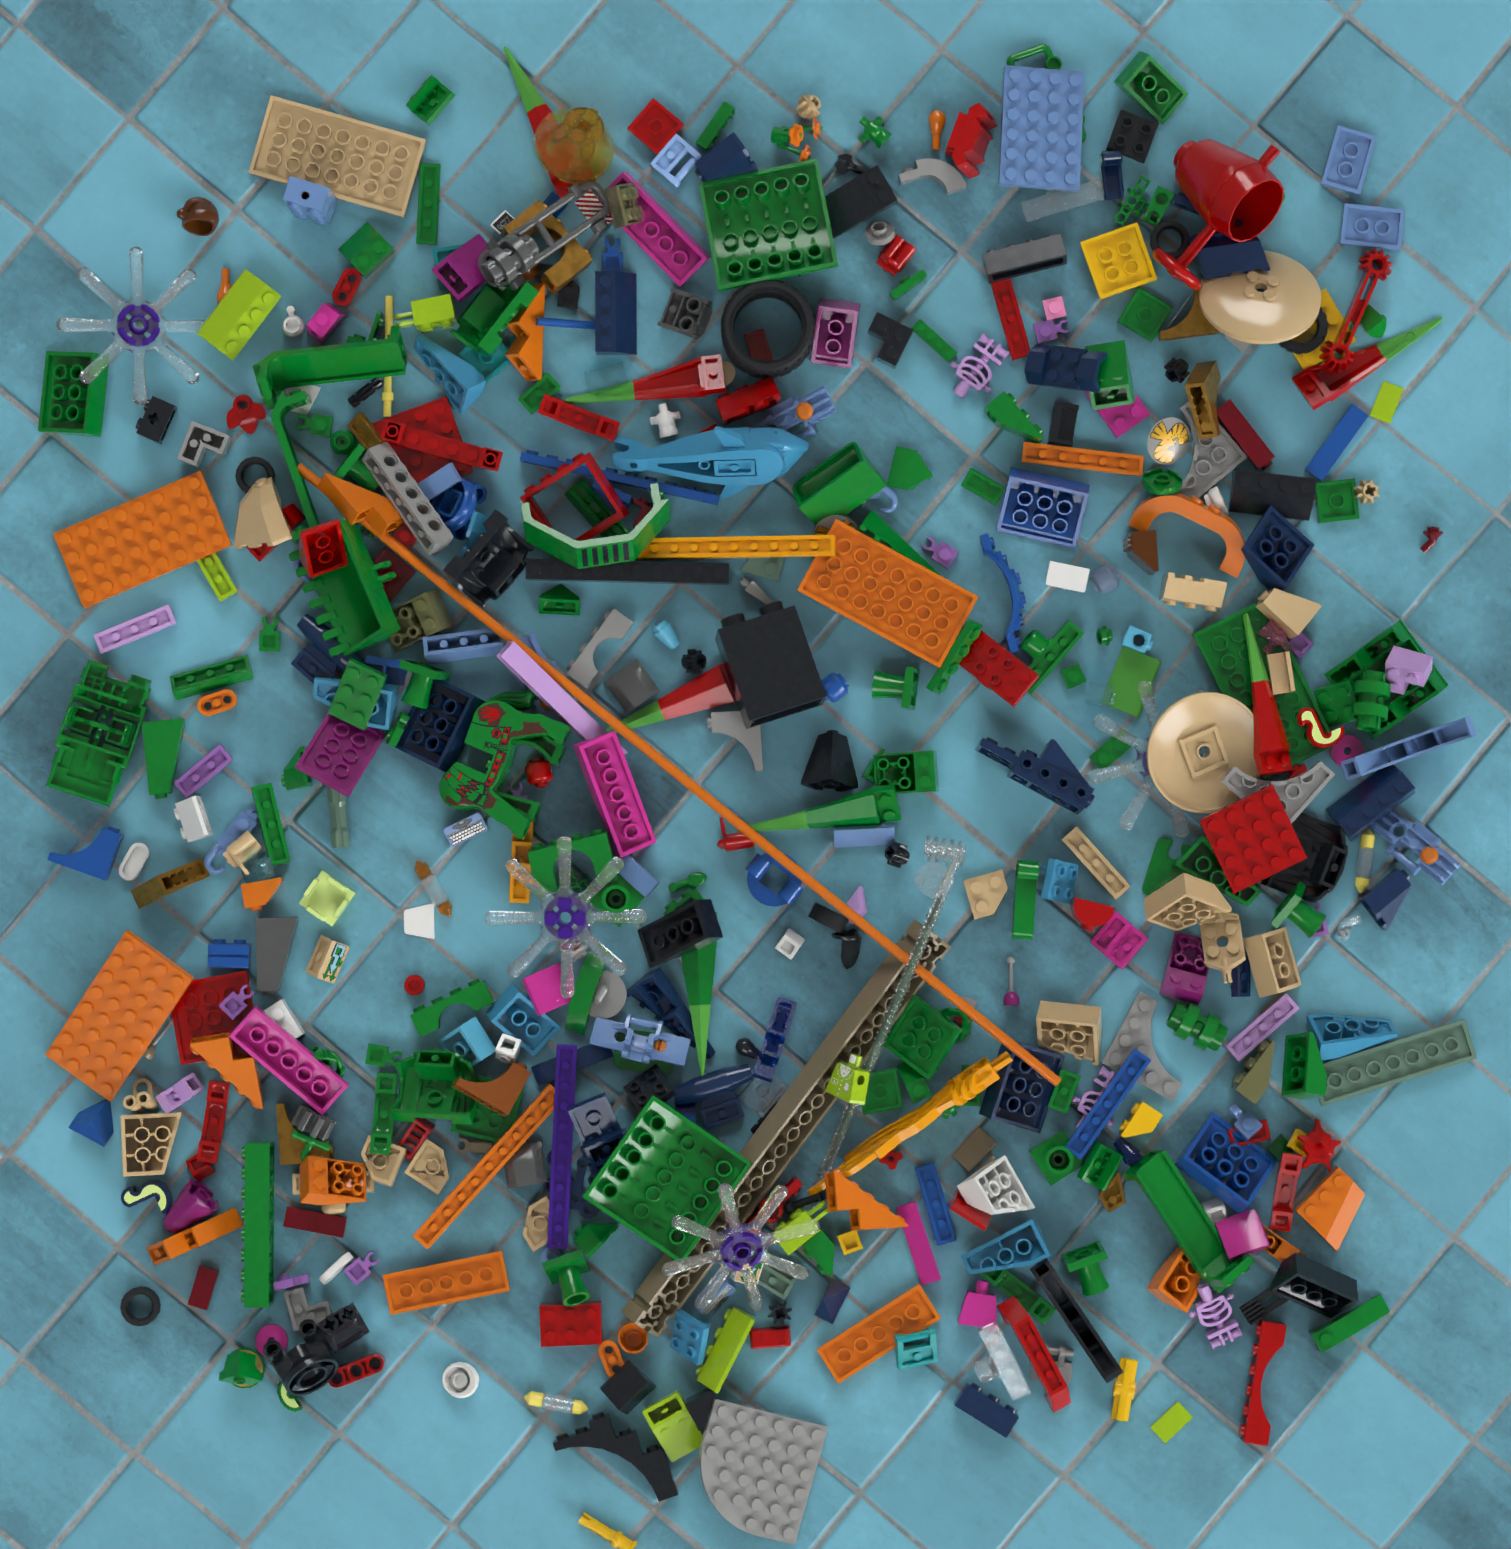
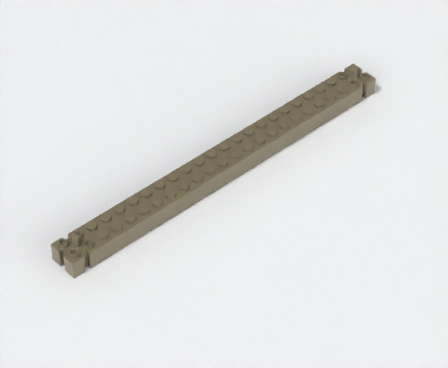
M914 919L905 931L907 934H904L896 945L913 958L926 927ZM929 930L917 962L932 973L937 967L934 963L938 958L942 960L951 946ZM891 953L887 955L739 1154L752 1163L684 1263L680 1264L664 1253L635 1292V1299H630L621 1312L634 1324L642 1329L645 1328L657 1338L660 1337L668 1326L666 1321L669 1317H675L676 1311L681 1309L721 1255L719 1244L729 1233L730 1228L735 1225L743 1226L838 1099V1097L825 1092L836 1063H848L850 1055L853 1053L863 1057L860 1065L861 1068L871 1055L908 969L906 965ZM913 971L910 974L887 1032L904 1011L912 996L916 995L925 983Z

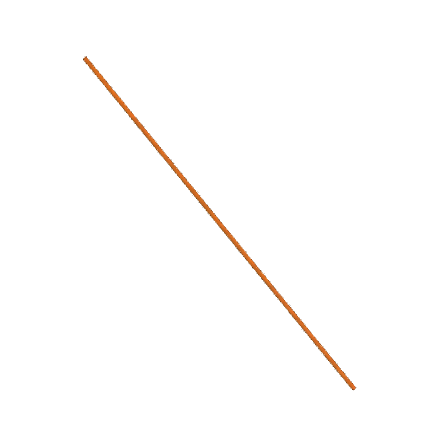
M300 463L297 467L299 474L324 494L318 486L321 478ZM367 519L359 521L361 525L506 642L514 641L556 683L909 968L912 960L910 955L389 533L380 536ZM916 961L912 970L915 974L1056 1087L1062 1079Z

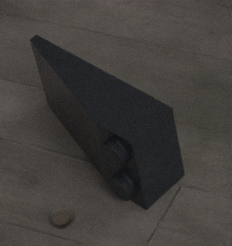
M878 165L825 196L833 239L897 204V198Z
M711 899L694 900L637 930L649 968H653L723 938Z

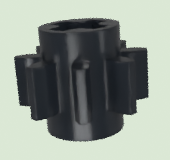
M1173 357L1164 366L1166 369L1165 376L1171 382L1178 380L1179 383H1182L1190 374L1187 371L1189 364L1182 358L1176 360Z
M688 649V654L682 657V667L686 669V673L700 674V669L706 666V657L702 654L701 650Z
M898 842L889 845L885 850V858L888 860L887 864L897 868L905 865L910 858V853L906 850L908 846Z
M775 1300L776 1305L774 1307L768 1306L772 1313L767 1316L774 1318V1325L777 1321H781V1324L784 1325L786 1318L791 1320L787 1312L792 1311V1308L785 1307L786 1301L783 1304H779ZM780 1308H783L785 1315L776 1317L775 1309L780 1310Z

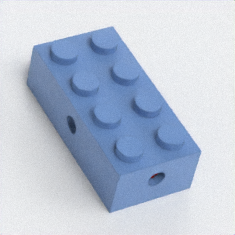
M289 177L283 201L291 210V213L294 214V217L304 220L306 217H309L314 223L325 225V223L331 224L337 199L330 188L296 177Z

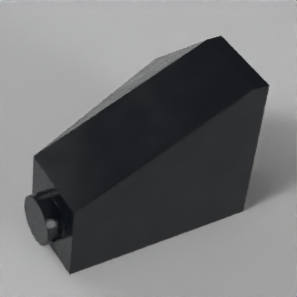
M828 730L827 733L818 735L803 774L801 785L813 790L823 791V788L835 789L838 792L858 788L847 736L839 734L837 730Z

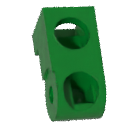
M1158 186L1142 220L1157 227L1175 193Z

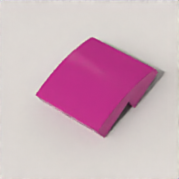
M1115 912L1090 943L1123 970L1149 939L1118 912Z
M559 963L522 979L538 1016L571 1002L573 994Z
M1256 1209L1230 1216L1215 1223L1228 1258L1231 1261L1248 1253L1254 1254L1270 1246Z

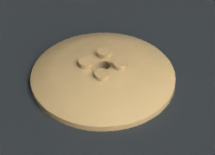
M1264 251L1270 271L1255 269L1248 272V274H1244L1241 271L1234 272L1231 276L1205 279L1203 276L1201 280L1202 287L1199 289L1201 310L1206 319L1217 330L1242 342L1274 344L1293 339L1305 332L1315 322L1321 306L1319 285L1306 267L1288 256ZM1256 289H1264L1265 291L1259 292Z
M1216 692L1191 694L1171 704L1155 722L1149 735L1146 751L1148 771L1153 784L1160 794L1173 805L1194 813H1214L1240 800L1220 780L1233 766L1256 779L1260 777L1253 756V713L1240 701ZM1202 746H1207V755L1201 757L1199 749Z

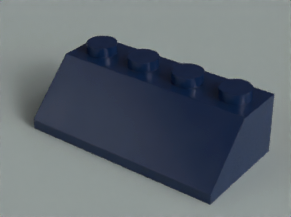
M595 271L596 355H637L636 274L619 271Z
M1393 764L1376 771L1325 811L1337 826H1341L1344 829L1345 836L1351 842L1414 795L1415 787L1404 773Z

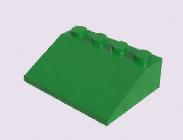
M46 351L38 425L39 432L101 437L109 356L89 352Z

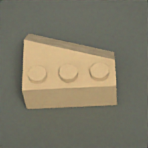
M1168 572L1162 576L1159 600L1164 601V605L1176 606V603L1184 604V608L1196 609V606L1204 607V611L1216 612V609L1222 607L1227 582L1199 578V580L1194 581L1195 577L1188 575L1175 577V573Z

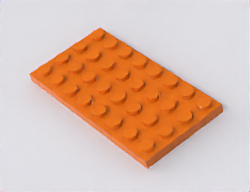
M201 470L53 533L80 601L85 609L233 546Z
M835 519L827 534L836 536L835 556L815 557L797 591L940 668L979 596Z
M130 930L125 931L45 1055L111 1102L194 979V976Z

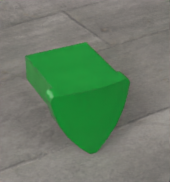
M1368 304L1359 325L1370 336L1381 338L1386 329V317L1383 314L1380 315Z

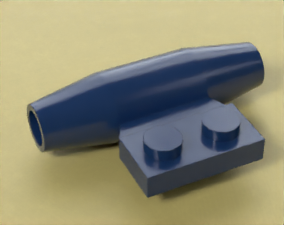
M306 614L298 622L297 627L312 645L303 648L291 664L313 684L315 677L333 678L336 675L337 666L345 671L351 658L367 665L357 652L345 657L343 653L331 657L329 649L338 646L339 643L336 637L327 641L323 640L322 633L331 630L324 623L317 625L315 618L309 614Z
M749 1064L722 1068L703 1076L695 1077L673 1089L676 1093L674 1096L676 1105L701 1101L699 1110L706 1130L745 1117L739 1098L733 1090L753 1080Z

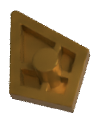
M1117 1173L1111 1179L1105 1191H1101L1098 1194L1108 1213L1126 1203L1120 1173Z

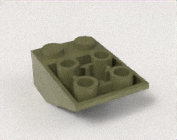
M633 183L616 185L605 189L615 229L642 222L644 217L641 206H638L637 198L639 194L637 187Z
M439 590L425 592L393 608L392 610L400 630L389 639L394 651L397 652L423 641V637L434 636L453 627L454 624Z
M1267 1039V1041L1263 1040L1256 1048L1257 1054L1254 1057H1249L1244 1064L1245 1070L1241 1074L1238 1072L1231 1081L1233 1083L1231 1088L1254 1104L1258 1102L1268 1088L1275 1042Z

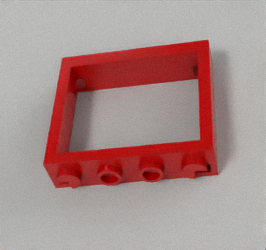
M581 452L572 458L574 461L568 466L564 463L556 469L558 473L553 476L550 473L540 479L541 484L536 487L534 484L523 490L525 494L520 497L523 503L529 502L531 516L534 520L554 529L533 496L586 463L617 512L576 538L575 540L577 541L589 540L629 515V512L591 453L589 452L584 455Z

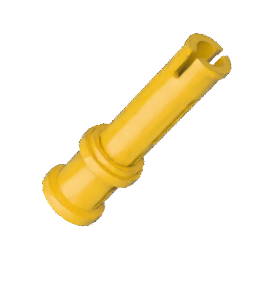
M586 1512L583 1513L578 1521V1524L610 1542L612 1548L634 1549L638 1542L624 1536L622 1531H614Z

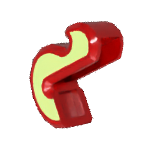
M1302 708L1296 714L1298 726L1307 725L1305 735L1307 741L1314 747L1325 748L1333 746L1344 735V726L1324 733L1312 708Z

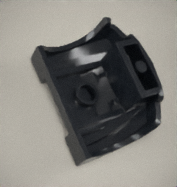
M496 509L483 523L487 531L482 533L478 537L477 543L465 552L464 558L461 559L455 555L443 569L447 577L466 596L482 608L486 605L485 602L489 599L497 600L513 584L526 566L524 559L528 552L534 550V547L526 542L507 523L508 518Z
M1301 813L1292 823V826L1307 859L1262 880L1260 884L1289 894L1296 884L1301 881L1306 885L1302 900L1315 903L1335 888L1344 870L1348 846L1346 845L1344 829L1341 826Z

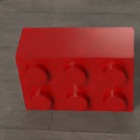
M587 1301L575 1306H565L563 1303L540 1304L541 1347L599 1345L603 1343L601 1301Z

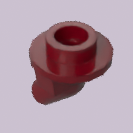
M1427 527V530L1423 531V534L1429 539L1420 547L1425 554L1443 534L1439 527Z

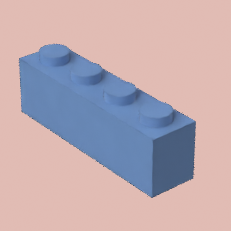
M490 628L423 637L424 656L428 665L496 656L507 644L505 640Z

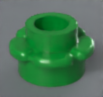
M1106 626L1097 629L1096 637L1098 643L1108 646L1110 641L1113 640L1111 629H1108Z

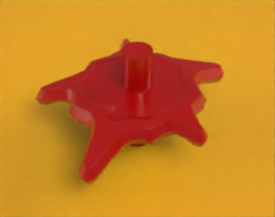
M1315 1118L1313 1130L1308 1131L1305 1136H1297V1139L1302 1142V1150L1306 1154V1159L1301 1168L1305 1169L1313 1163H1324L1330 1173V1158L1334 1155L1335 1147L1340 1145L1341 1141L1332 1139L1329 1133L1324 1132L1319 1119Z

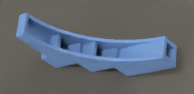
M1468 716L1343 760L1340 763L1348 781L1423 753L1476 736V732L1471 718Z

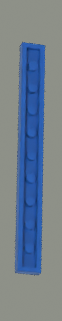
M527 450L526 453L521 452L520 461L523 463L555 470L564 463L569 466L574 462L572 459H566V462L560 461L558 456L549 454L546 457L538 456L539 452ZM581 465L570 472L595 478L587 465ZM608 467L602 470L609 482L650 491V484L658 483L659 491L663 490L664 494L718 505L720 496L716 495V491L705 489L704 492L696 491L697 487L685 485L684 488L677 487V483L672 481H665V484L659 483L657 478L649 476L641 479L637 478L638 474L626 472L625 475L618 474V470Z

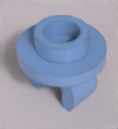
M546 1248L541 1254L542 1263L560 1257L561 1253L558 1249Z

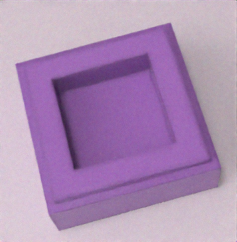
M1302 631L1298 636L1287 642L1290 650L1298 658H1301L1314 645Z

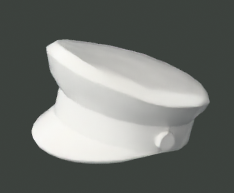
M456 1362L445 1369L442 1383L444 1389L450 1395L456 1398H465L476 1391L479 1376L475 1368L470 1364Z

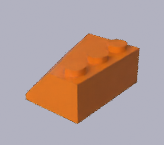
M1335 1165L1331 1172L1295 1206L1294 1210L1338 1252L1365 1193L1345 1172Z

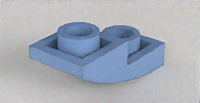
M631 855L625 856L616 866L618 873L646 898L660 883Z

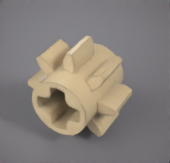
M803 95L797 100L799 105L796 106V110L800 117L810 120L820 114L818 109L821 107V102L815 95Z
M1365 480L1359 481L1361 486L1354 487L1357 494L1354 498L1360 499V504L1366 502L1369 504L1374 503L1373 498L1380 497L1378 494L1379 486L1373 484V480H1369L1367 483Z

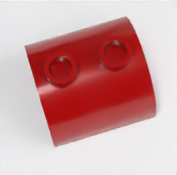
M1072 897L1071 912L1074 918L1081 923V929L1093 931L1094 927L1107 923L1114 913L1115 907Z

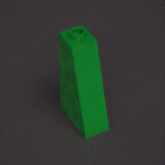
M183 718L142 722L149 795H155V799L167 798V794L173 792L185 728V719Z

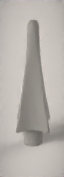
M744 577L740 581V584L745 587L744 592L766 605L773 603L754 580L750 582Z

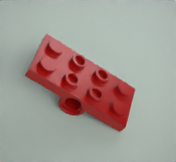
M982 630L979 637L972 642L969 653L959 663L962 668L974 676L981 684L996 693L1013 708L1040 677Z

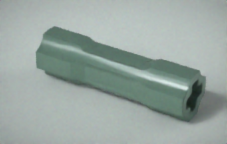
M328 787L332 848L350 847L345 805L346 796Z

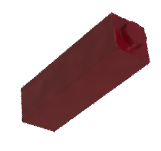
M1231 399L1217 409L1218 422L1245 453L1255 470L1257 471L1262 468L1264 471L1273 464L1271 459L1275 456Z

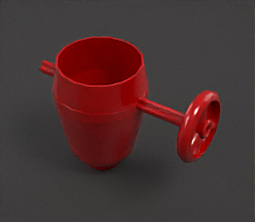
M1203 139L1197 142L1188 141L1183 144L1176 152L1173 160L1174 167L1176 168L1175 181L1207 224L1178 260L1160 248L1153 251V258L1165 267L1167 272L1176 280H1181L1194 291L1201 289L1202 282L1186 267L1216 231L1238 242L1248 241L1261 234L1279 212L1283 201L1284 188L1276 176L1268 169V166L1280 151L1271 144L1260 159L1257 160L1212 139ZM1235 219L1243 220L1244 224L1241 227H1235Z

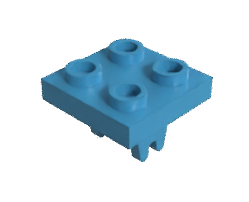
M1049 858L1048 866L1042 865L1041 867L1042 870H1047L1044 885L1037 886V889L1042 890L1041 898L1071 904L1079 865Z
M682 1309L676 1311L670 1347L696 1365L702 1364L711 1323H705V1319L697 1320Z

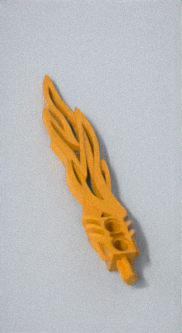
M1005 1051L992 1061H989L985 1056L975 1064L967 1067L964 1071L951 1078L947 1085L924 1104L880 1129L857 1145L843 1157L845 1161L836 1169L841 1171L846 1178L853 1175L877 1157L883 1158L902 1141L923 1130L946 1109L954 1105L961 1106L965 1104L968 1100L974 1098L1000 1079L997 1071L1013 1061L1010 1054ZM825 1178L807 1190L810 1196L826 1189Z

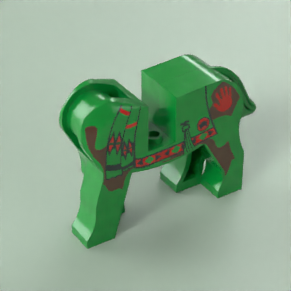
M530 689L499 693L480 705L475 711L464 743L494 755L486 764V774L455 762L442 776L439 784L440 796L448 806L458 810L483 809L496 821L505 824L515 837L524 840L531 822L535 823L543 804L500 792L512 768L517 746L524 745L537 748L546 756L550 763L559 767L567 749L564 745L571 731L570 726L542 714H528L519 711L531 707L535 694Z

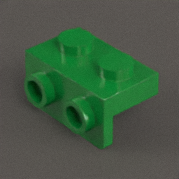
M431 75L410 98L406 106L415 116L430 126L455 97V94Z
M1096 1141L1077 1177L1105 1191L1120 1165L1123 1155Z

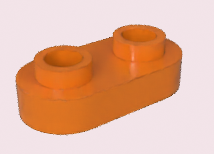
M224 689L200 698L197 708L202 715L212 716L234 708L238 698L234 691ZM226 696L231 697V702L228 704L224 702ZM208 702L212 704L210 710L205 708V704Z
M607 1339L599 1345V1356L606 1374L610 1378L616 1373L612 1370V1367L618 1365L621 1368L625 1362L615 1341ZM611 1346L613 1351L607 1353L605 1347Z

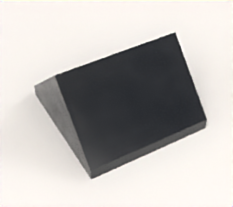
M628 1360L600 1389L619 1411L628 1414L656 1385Z
M709 1388L687 1398L685 1403L699 1431H703L715 1392Z

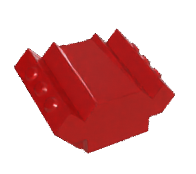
M981 103L970 107L967 114L959 112L945 154L952 156L956 167L969 179L980 175L977 165L985 162L984 155L989 141L993 139L989 130L998 126L993 115Z

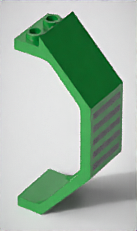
M658 483L650 484L652 510L630 533L582 541L574 540L534 520L531 516L529 502L521 503L526 542L577 569L635 561L670 521L669 499H664L663 490L659 491Z

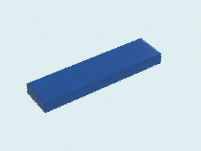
M1351 404L1305 470L1319 481H1322L1369 415L1354 404Z
M931 1162L915 1167L937 1246L956 1241V1235L935 1163Z

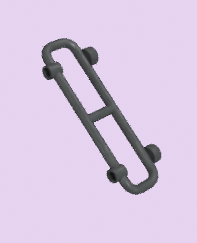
M586 181L581 185L578 182L567 188L568 194L498 242L496 239L488 242L485 245L487 249L479 256V269L480 265L485 263V254L495 247L502 249V243L513 235L520 237L534 226L548 246L534 258L535 265L587 229L591 228L594 234L600 232L608 226L604 219L610 212L606 192L594 181ZM593 189L603 203L602 210L555 242L541 221L583 194L586 190ZM518 272L517 278L508 283L513 291L526 282L522 276L524 273ZM499 282L494 287H504L506 285Z

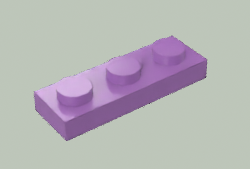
M219 744L176 780L174 784L185 798L188 799L234 759Z

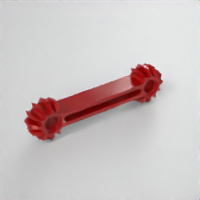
M1373 248L1370 252H1364V257L1359 258L1361 265L1357 269L1363 270L1362 278L1334 343L1328 340L1325 342V346L1320 349L1324 354H1321L1319 358L1325 360L1322 366L1329 365L1328 371L1330 372L1335 369L1336 373L1341 372L1342 369L1347 370L1349 368L1348 364H1352L1354 361L1351 357L1355 352L1349 351L1348 348L1378 278L1384 281L1387 279V275H1390L1392 272L1389 267L1393 263L1387 261L1390 255L1383 256L1384 250L1377 252L1376 248ZM1372 262L1378 265V270L1372 267ZM1368 278H1370V282H1369V284H1368V287H1367V289H1366V291H1365V294H1364V296H1363V298H1362V300H1361L1360 297H1361V295H1362V292H1363V290H1364V288H1365V285H1366V283H1367V281H1368ZM1350 321H1351L1352 324H1351V326H1350V329H1349V331H1348V333H1347V336H1346V338H1345V340H1344V343H1342V339H1343V337H1344V335H1345V332H1346V330H1347V328H1348V325H1349V323H1350ZM1334 351L1340 354V360L1334 357Z

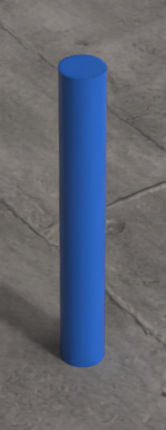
M536 318L537 326L595 330L594 321Z

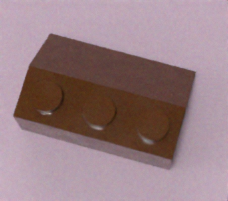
M1156 530L1130 532L1125 540H1123V552H1127V557L1146 574L1154 575L1159 571Z

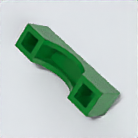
M478 978L469 982V987L461 990L459 987L450 991L451 996L445 999L440 996L431 1000L432 1005L426 1008L423 1004L413 1009L414 1014H411L410 1017L419 1036L422 1037L439 1029L443 1011L452 1004H466L477 1011L494 1003L495 1001L485 980L480 982Z

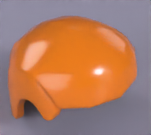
M629 1322L619 1330L618 1344L625 1352L637 1354L643 1351L648 1344L647 1331L645 1328L642 1329L633 1322Z

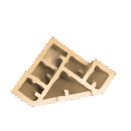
M264 477L257 480L240 501L234 535L235 549H241L247 545L249 548L261 547L262 543H266L268 547L275 546L292 539V531L282 512L281 497L272 477L268 479Z

